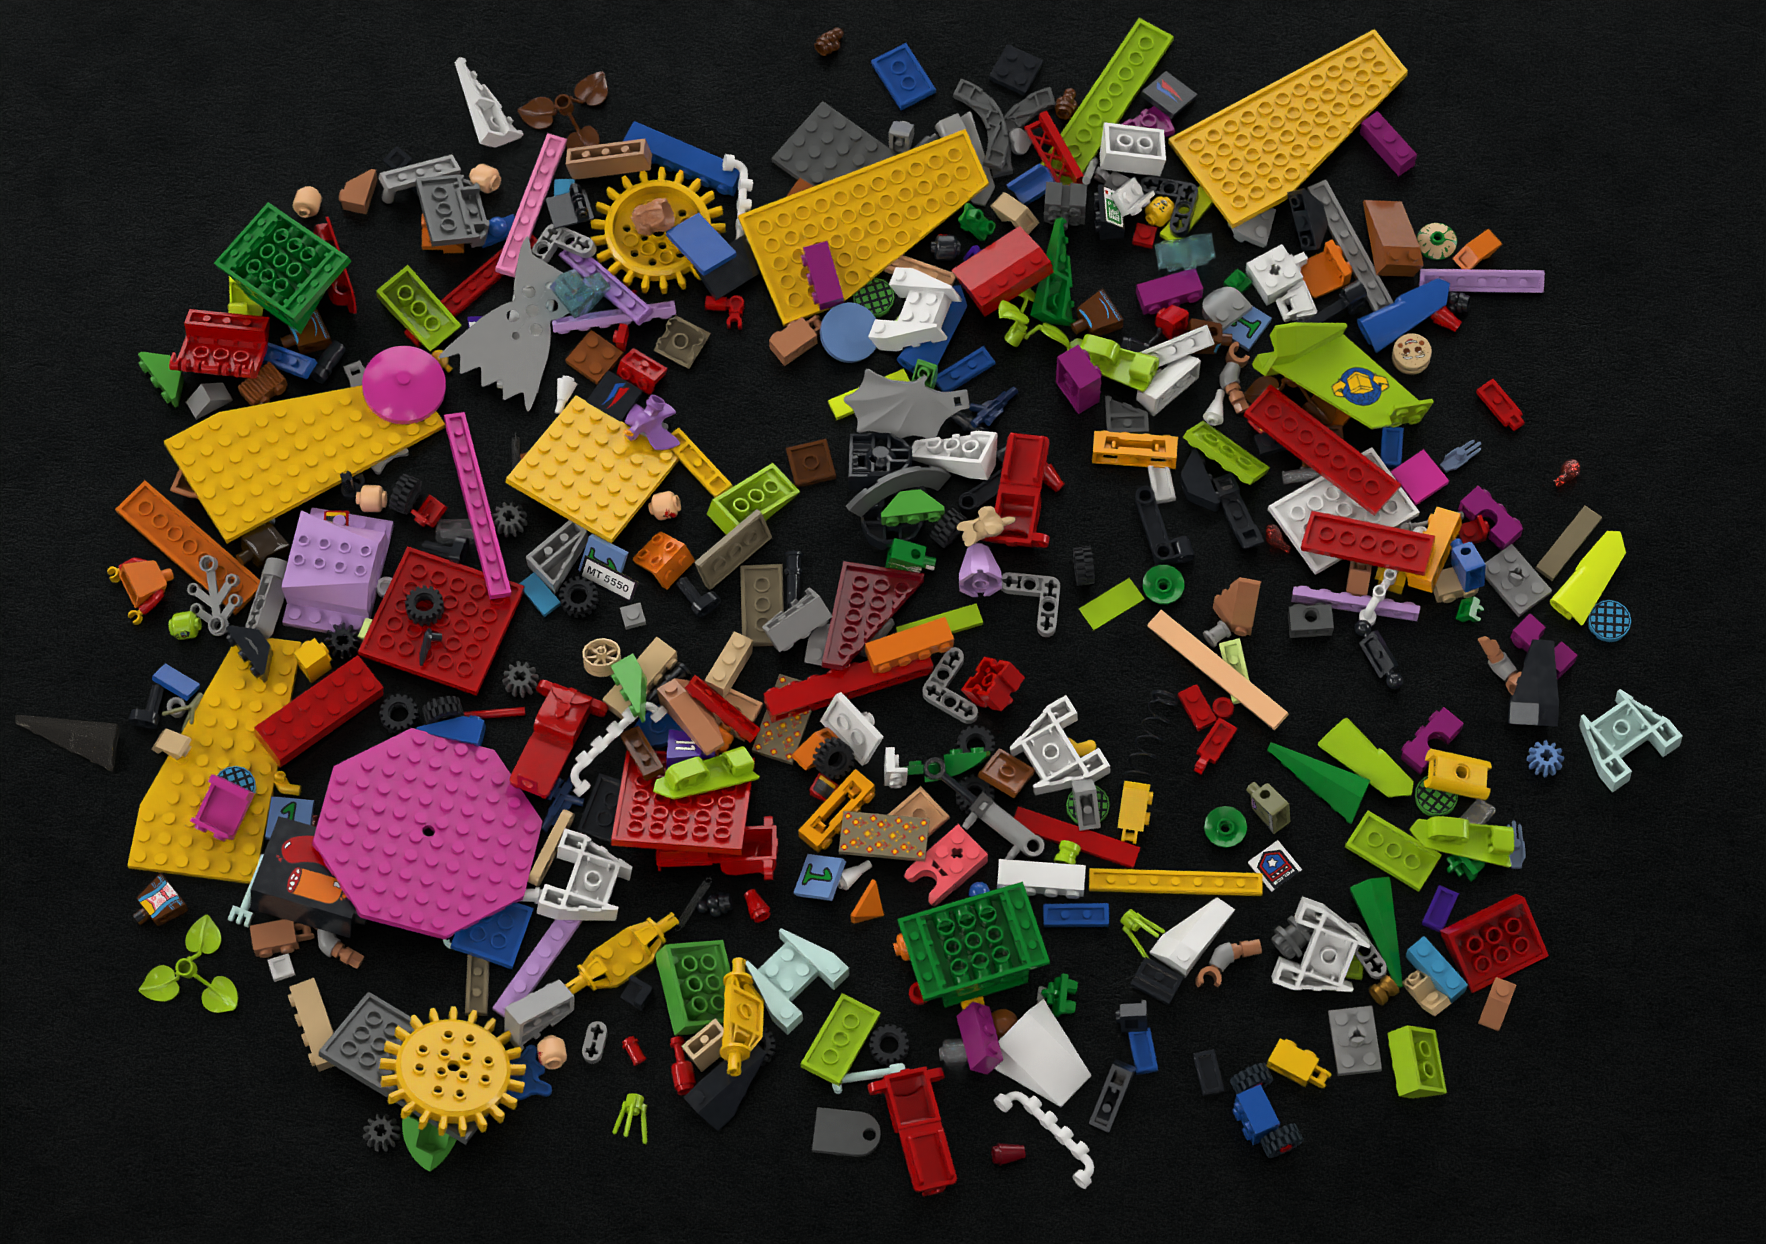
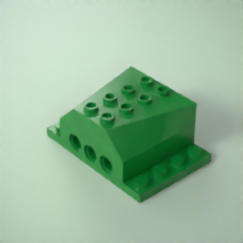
M268 202L214 264L229 275L249 299L301 334L328 287L350 264L351 260L348 256Z
M1023 881L898 919L902 937L924 1002L942 997L945 1008L960 1004L962 1001L1028 983L1029 970L1050 964Z

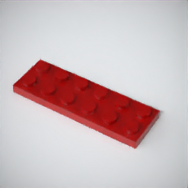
M1311 511L1302 540L1301 551L1425 576L1435 543V536Z

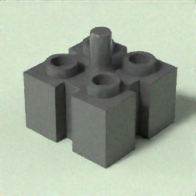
M1046 182L1044 222L1054 224L1055 219L1062 217L1066 219L1064 230L1068 229V224L1073 226L1085 224L1087 185L1076 183L1062 185L1059 182Z

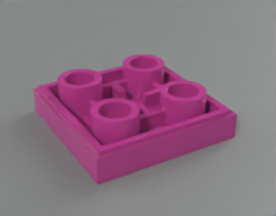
M1424 449L1391 471L1394 478L1402 484V489L1415 506L1449 483L1447 477Z

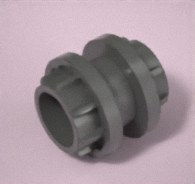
M1290 916L1287 919L1289 926L1285 929L1278 926L1274 929L1276 934L1272 937L1273 944L1289 960L1294 956L1298 959L1303 956L1301 949L1305 945L1308 946L1314 931L1311 927L1297 923L1295 917Z

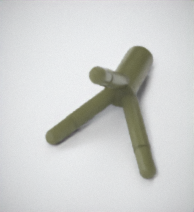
M198 693L189 705L164 711L162 715L166 716L188 710L189 712L181 730L183 731L189 719L190 724L194 723L195 710L203 694Z

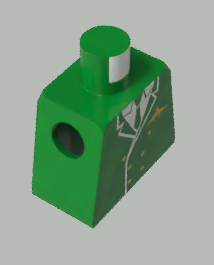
M894 538L888 551L885 568L920 573L922 568L934 570L936 558L925 556V546Z

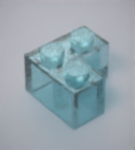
M1211 233L1194 234L1184 239L1165 240L1155 244L1159 269L1167 268L1168 271L1179 270L1180 267H1184V270H1191L1197 268L1196 265L1208 264V260L1215 258Z
M573 269L560 274L551 284L550 289L571 315L577 318L589 313L611 289V286L599 272L582 279L578 272Z

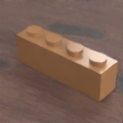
M646 139L567 149L566 166L572 179L575 180L651 170L652 153Z

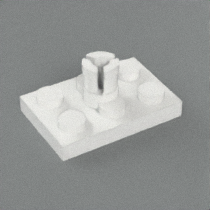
M842 692L834 696L820 720L825 727L832 730L843 742L853 749L854 753L852 754L862 766L869 762L883 739L880 732L873 726L875 720L872 714L867 713V711L861 713Z

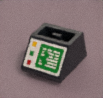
M1098 185V192L1094 193L1095 233L1099 232L1100 240L1124 239V217H1122L1111 198V195L1116 190L1104 185Z

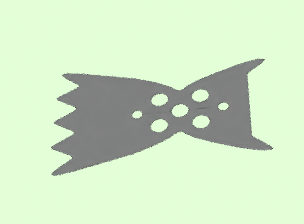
M527 236L523 241L518 257L514 281L515 299L512 302L497 307L480 318L440 354L439 358L460 354L461 374L476 367H481L482 387L502 380L503 399L506 400L523 392L527 411H529L534 402L548 359L551 339L550 322L575 310L599 291L593 286L583 288L576 280L534 256L531 252L530 241ZM547 282H551L553 284V288L547 289L545 287V284ZM532 286L535 289V295L531 298L525 297L523 288ZM548 300H555L558 303L556 311L546 309L545 304ZM529 305H535L538 307L539 313L537 316L531 317L526 313V308ZM508 311H517L519 319L516 322L509 321L507 319ZM532 324H539L542 327L540 335L535 336L530 333L529 328ZM514 332L520 335L519 339H513L512 334Z

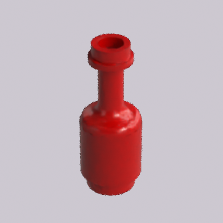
M676 1036L670 1039V1047L674 1048L677 1061L672 1065L671 1071L675 1090L678 1091L679 1095H686L696 1086L693 1064L690 1061H685L684 1051L681 1047L685 1041L682 1036Z

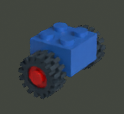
M1259 1063L1246 1068L1244 1071H1240L1239 1074L1231 1078L1230 1082L1237 1094L1232 1110L1236 1120H1241L1244 1126L1242 1131L1247 1141L1251 1140L1253 1145L1260 1142L1267 1157L1272 1158L1277 1157L1279 1154L1282 1155L1292 1148H1296L1304 1139L1295 1123L1279 1128L1280 1122L1263 1090L1273 1081V1077L1266 1063Z

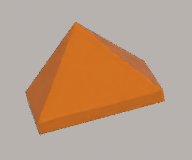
M873 879L851 914V922L853 923L884 916L877 883Z

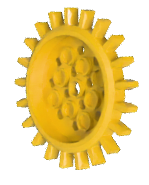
M664 167L659 168L658 180L648 181L646 171H640L639 177L642 183L634 186L626 176H623L622 183L626 190L622 194L617 193L611 187L606 189L608 197L614 201L611 206L601 202L596 204L597 211L607 215L606 220H591V228L605 230L604 235L591 237L592 241L596 246L607 244L608 249L596 254L598 262L601 263L613 258L615 263L607 270L612 275H616L621 269L626 271L627 274L624 276L623 284L627 288L632 283L634 277L643 279L641 282L642 293H647L650 281H660L659 286L662 294H667V280L675 278L682 290L686 289V280L683 275L689 271L698 280H701L693 268L694 265L685 256L682 258L677 257L678 254L682 253L666 237V231L660 237H656L653 234L650 236L645 235L648 239L644 241L641 239L644 235L638 234L631 217L635 207L647 205L657 198H666L674 212V227L700 213L718 233H726L725 223L711 224L710 220L723 215L722 206L708 210L705 206L715 199L714 192L711 190L699 197L696 192L701 187V180L696 178L689 187L682 185L684 181V172L682 170L678 171L674 182L665 180L666 172ZM682 212L686 213L683 217L679 216ZM625 228L631 229L629 232L623 231ZM661 245H665V246H666L665 249H660L659 247H660ZM633 253H638V256L633 257L631 255ZM652 261L656 262L653 266L649 264Z
M451 1006L448 1015L449 1019L439 1020L435 1008H431L429 1013L431 1023L425 1025L414 1014L411 1016L410 1025L415 1031L411 1034L400 1026L395 1028L394 1036L403 1042L400 1046L390 1041L385 1043L384 1051L396 1055L397 1059L381 1058L379 1069L395 1070L394 1075L381 1077V1087L397 1085L398 1090L389 1094L388 1103L393 1104L404 1099L407 1105L401 1111V1118L405 1119L414 1111L422 1115L418 1126L420 1130H423L427 1126L429 1119L439 1122V1136H444L447 1130V1123L458 1124L460 1136L465 1137L467 1122L475 1121L477 1127L483 1133L487 1128L484 1116L490 1114L499 1123L504 1121L505 1114L498 1108L500 1103L513 1110L517 1106L518 1100L506 1094V1092L510 1090L523 1093L525 1083L512 1080L510 1076L525 1075L526 1064L510 1065L509 1061L519 1058L522 1049L521 1047L505 1050L503 1045L510 1041V1031L496 1038L491 1033L494 1031L496 1020L494 1018L490 1019L484 1027L476 1025V1010L471 1011L468 1021L457 1020V1009ZM424 1049L426 1052H420L419 1050ZM442 1053H447L448 1056H443V1055H441V1054H442ZM463 1057H469L470 1059L465 1060ZM486 1060H489V1061H491L492 1063L488 1064V1063H486L485 1061H486ZM451 1064L457 1065L459 1070L450 1071L448 1066ZM420 1067V1068H422L423 1070L418 1071V1070H416V1068ZM434 1090H440L441 1093H436ZM460 1093V1094H462L463 1096H462V1097H459V1096H457L456 1094Z

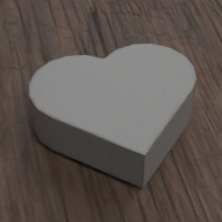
M1016 128L1009 132L1012 152L1016 155L1026 153L1032 143L1027 133L1021 128Z

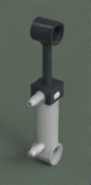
M933 757L924 763L922 771L926 778L930 780L941 779L971 803L967 809L971 813L962 825L964 829L967 830L972 826L977 818L983 820L1014 845L1008 852L1005 860L1015 859L1020 851L1028 857H1035L1042 853L1044 842L1041 837L1027 829L994 803V800L985 793L981 792L977 797L946 773L945 763L941 759ZM936 763L940 768L939 773L936 775L931 774L928 769L929 764ZM1028 841H1036L1038 849L1035 852L1028 850Z

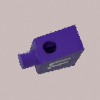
M669 730L666 757L667 769L673 764L694 757H700L701 759L715 757V751L706 756L684 731Z

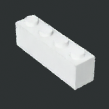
M999 859L997 889L1023 881L1029 896L1040 893L1047 897L1066 895L1067 898L1077 899L1079 896L1083 897L1086 865Z

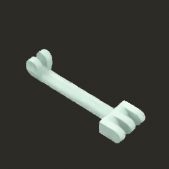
M263 854L260 855L257 868L241 907L233 906L228 920L233 922L236 914H238L236 923L240 925L244 917H246L245 927L250 926L255 915L248 911L251 905V887L264 856Z
M900 1063L889 1065L890 1068L846 1074L842 1083L883 1078L884 1075L897 1073L906 1068L904 1064ZM832 1083L836 1094L842 1093V1083L840 1086Z

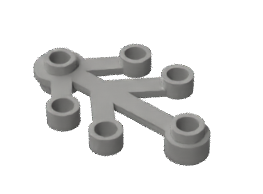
M205 555L200 559L199 566L201 570L207 573L210 595L204 592L202 587L196 583L189 584L187 591L190 595L198 597L209 605L212 609V615L207 613L204 606L198 603H194L190 607V611L208 623V629L213 635L221 636L227 632L225 628L229 626L228 618L235 607H240L243 603V598L240 595L232 594L228 599L229 603L221 613V604L232 587L239 585L240 578L235 574H228L224 585L218 592L215 572L218 568V561L213 556ZM212 561V562H213L212 567L209 568L208 565H209V563ZM234 577L235 581L231 584L230 580ZM196 586L197 590L193 593L192 589ZM237 597L238 601L236 604H234L233 600ZM199 606L200 610L196 613L195 609ZM221 622V627L218 629L217 625Z

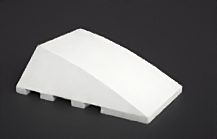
M1044 999L1028 1010L999 1040L1003 1061L994 1069L1060 1107L1091 1077L1087 1067Z

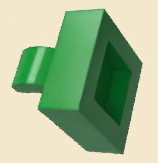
M1237 268L1223 282V286L1233 287L1243 294L1252 285L1253 281Z
M1474 596L1462 599L1456 619L1461 622L1469 620L1472 622L1480 621L1481 618L1476 616L1477 612L1484 610L1479 605L1480 599Z

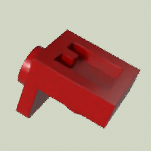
M1478 515L1476 520L1463 523L1458 532V538L1462 539L1463 543L1472 542L1475 544L1486 541L1488 532H1490L1487 520H1483L1482 515Z

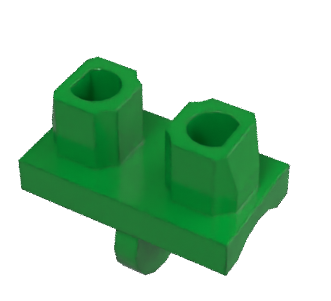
M965 203L964 212L958 219L961 223V228L964 231H970L980 241H985L986 236L992 234L996 226L992 220L984 217L980 209L974 208L970 203Z
M1453 854L1446 859L1450 864L1446 869L1449 874L1456 872L1460 877L1465 873L1470 881L1476 879L1478 873L1485 866V862L1474 859L1470 861L1469 858Z
M1062 973L1061 977L1055 978L1054 983H1048V989L1041 991V995L1047 998V1004L1052 1005V1013L1055 1017L1075 1012V1001L1066 999L1067 994L1074 995L1076 993L1078 982L1068 979V974Z

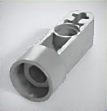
M278 558L266 559L261 580L246 622V628L258 629L265 639L270 638L273 634L285 598L281 586L288 562Z

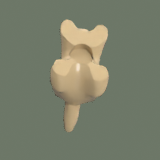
M985 506L978 511L979 517L977 519L960 522L957 525L958 531H963L962 539L965 541L964 544L970 547L986 537L998 536L1004 530V526L1015 522L1016 519L1015 517L1001 518L995 512V508Z

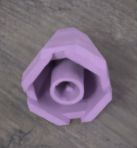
M976 543L967 548L959 572L960 591L971 597H978L977 593L984 592V596H991L1002 589L1001 570L989 547L982 543Z

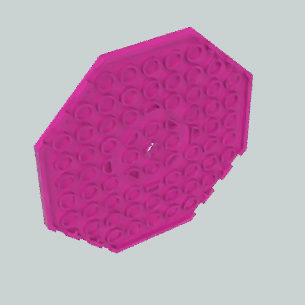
M410 728L333 767L312 845L324 859L323 862L331 874L340 883V888L348 900H351L360 918L446 940L453 936L454 933L478 923L479 920L502 911L506 906L514 902L517 903L523 900L543 821L523 791L510 784L509 778L511 774L495 750L482 746L476 747L474 744L461 743ZM430 828L434 835L430 837L425 836L422 831Z

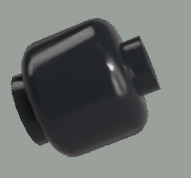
M938 234L935 240L930 242V253H934V258L938 261H954L956 256L959 257L960 240H957L955 235Z

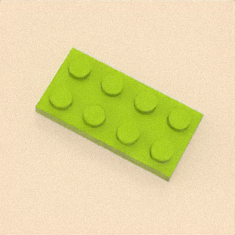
M1205 421L1187 430L1183 436L1192 447L1203 451L1206 457L1220 463L1223 469L1234 473L1243 483L1251 485L1266 475L1270 469L1266 464Z
M1368 810L1345 844V848L1418 892L1442 856V854L1435 850L1423 848L1417 839Z
M842 993L802 1060L800 1067L840 1086L878 1021L881 1012Z

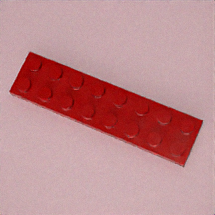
M1271 384L1244 412V417L1374 516L1402 485Z

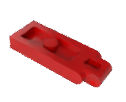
M1491 379L1477 389L1476 394L1503 426L1507 427L1509 425L1515 431L1525 424L1521 418L1523 414L1494 379Z

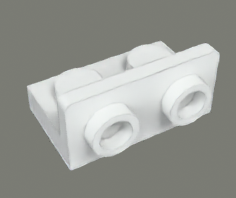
M1133 177L1111 195V198L1122 217L1128 214L1134 216L1142 211V207L1151 202L1150 199L1155 193L1151 191L1144 194L1141 185Z
M886 747L884 786H889L890 788L906 786L908 768H899V755H895V748Z

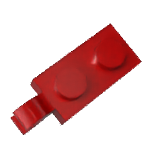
M1220 717L1218 718L1197 750L1196 754L1201 757L1195 764L1194 771L1202 774L1208 762L1215 765L1237 732L1235 726Z

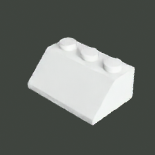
M1104 123L1100 148L1101 169L1153 176L1161 175L1166 162L1164 130Z
M1187 355L1168 363V366L1163 370H1157L1153 380L1144 392L1137 390L1136 400L1150 414L1155 416L1199 378L1201 361L1196 357Z

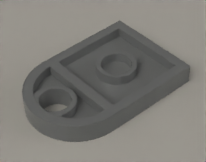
M817 1107L812 1152L863 1157L869 1155L877 1148L881 1133L879 1124L874 1117L864 1112ZM868 1130H872L876 1134V1137L871 1141H867L863 1137V1134Z

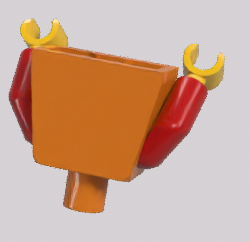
M135 557L120 564L119 568L112 566L107 571L109 575L115 573V575L109 578L112 582H118L121 579L134 607L139 608L138 611L132 610L128 613L130 619L134 615H138L137 619L133 621L135 625L142 622L143 614L146 615L159 603L164 596L167 582L174 579L170 568L160 570L156 561H147Z

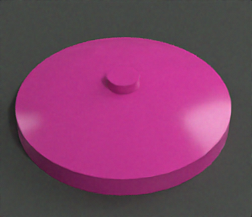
M396 346L380 352L368 363L363 374L362 391L367 405L378 417L391 423L413 424L423 421L436 412L445 396L446 380L441 365L431 354L416 347Z

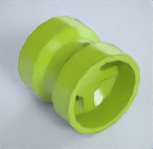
M1062 840L1059 845L1060 851L1056 854L1054 862L1075 865V858L1079 855L1081 847L1071 841Z

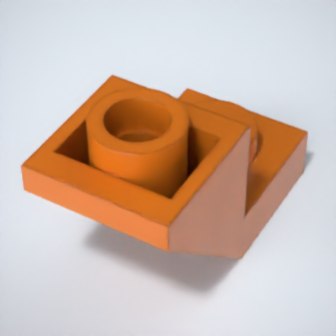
M1487 229L1466 244L1452 259L1461 269L1472 270L1482 259L1489 258L1502 243L1490 229Z
M828 727L814 732L791 757L801 767L808 770L815 766L813 764L815 760L813 754H817L815 751L816 747L820 749L819 743L823 742L825 744V739L831 740V737L836 739L839 737Z

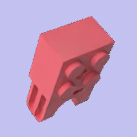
M958 824L926 852L925 862L916 861L906 870L904 877L909 882H915L925 876L932 877L937 884L929 893L928 901L932 906H936L982 868L988 861V854ZM954 855H960L961 858H960V859H959L958 857L953 858V856H954Z

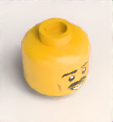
M1156 197L1145 208L1147 222L1152 226L1163 227L1171 220L1175 205L1168 197Z

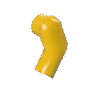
M1068 738L1079 757L1085 756L1096 749V743L1093 740L1078 744L1071 738Z
M278 771L274 774V784L280 793L300 796L301 785L290 784L283 771Z

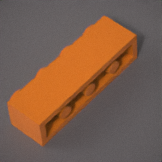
M942 617L865 643V653L873 673H885L891 670L892 667L898 665L906 666L912 660L918 658L923 660L930 657L933 653L949 651L954 645V637L946 617Z

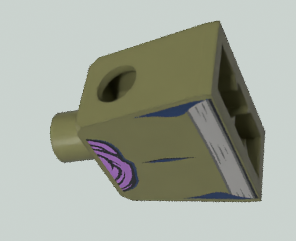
M1253 782L1247 787L1246 790L1251 795L1253 810L1273 834L1291 822L1289 803L1270 784L1266 783L1260 787L1257 782Z

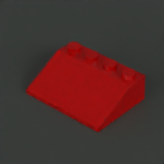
M1021 226L951 270L984 316L998 309L1002 300L1009 302L1054 273L1049 258Z
M1514 894L1440 930L1445 945L1464 981L1468 984L1471 993L1492 984L1495 977L1502 979L1549 956L1526 899L1518 894Z

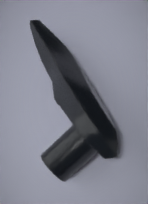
M431 628L425 631L419 656L420 666H423L428 651L431 648V641L441 642L442 633L432 632Z

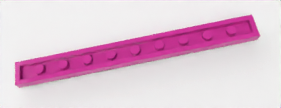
M465 412L444 415V423L490 599L510 597L511 589Z

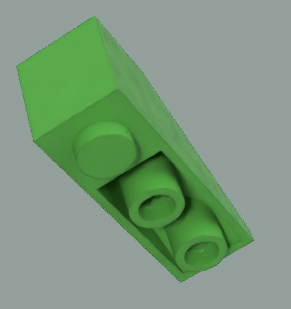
M631 654L611 665L614 672L611 677L616 686L621 684L623 689L620 690V693L625 702L630 700L632 705L629 706V709L634 718L639 716L643 723L645 722L647 678L634 654Z

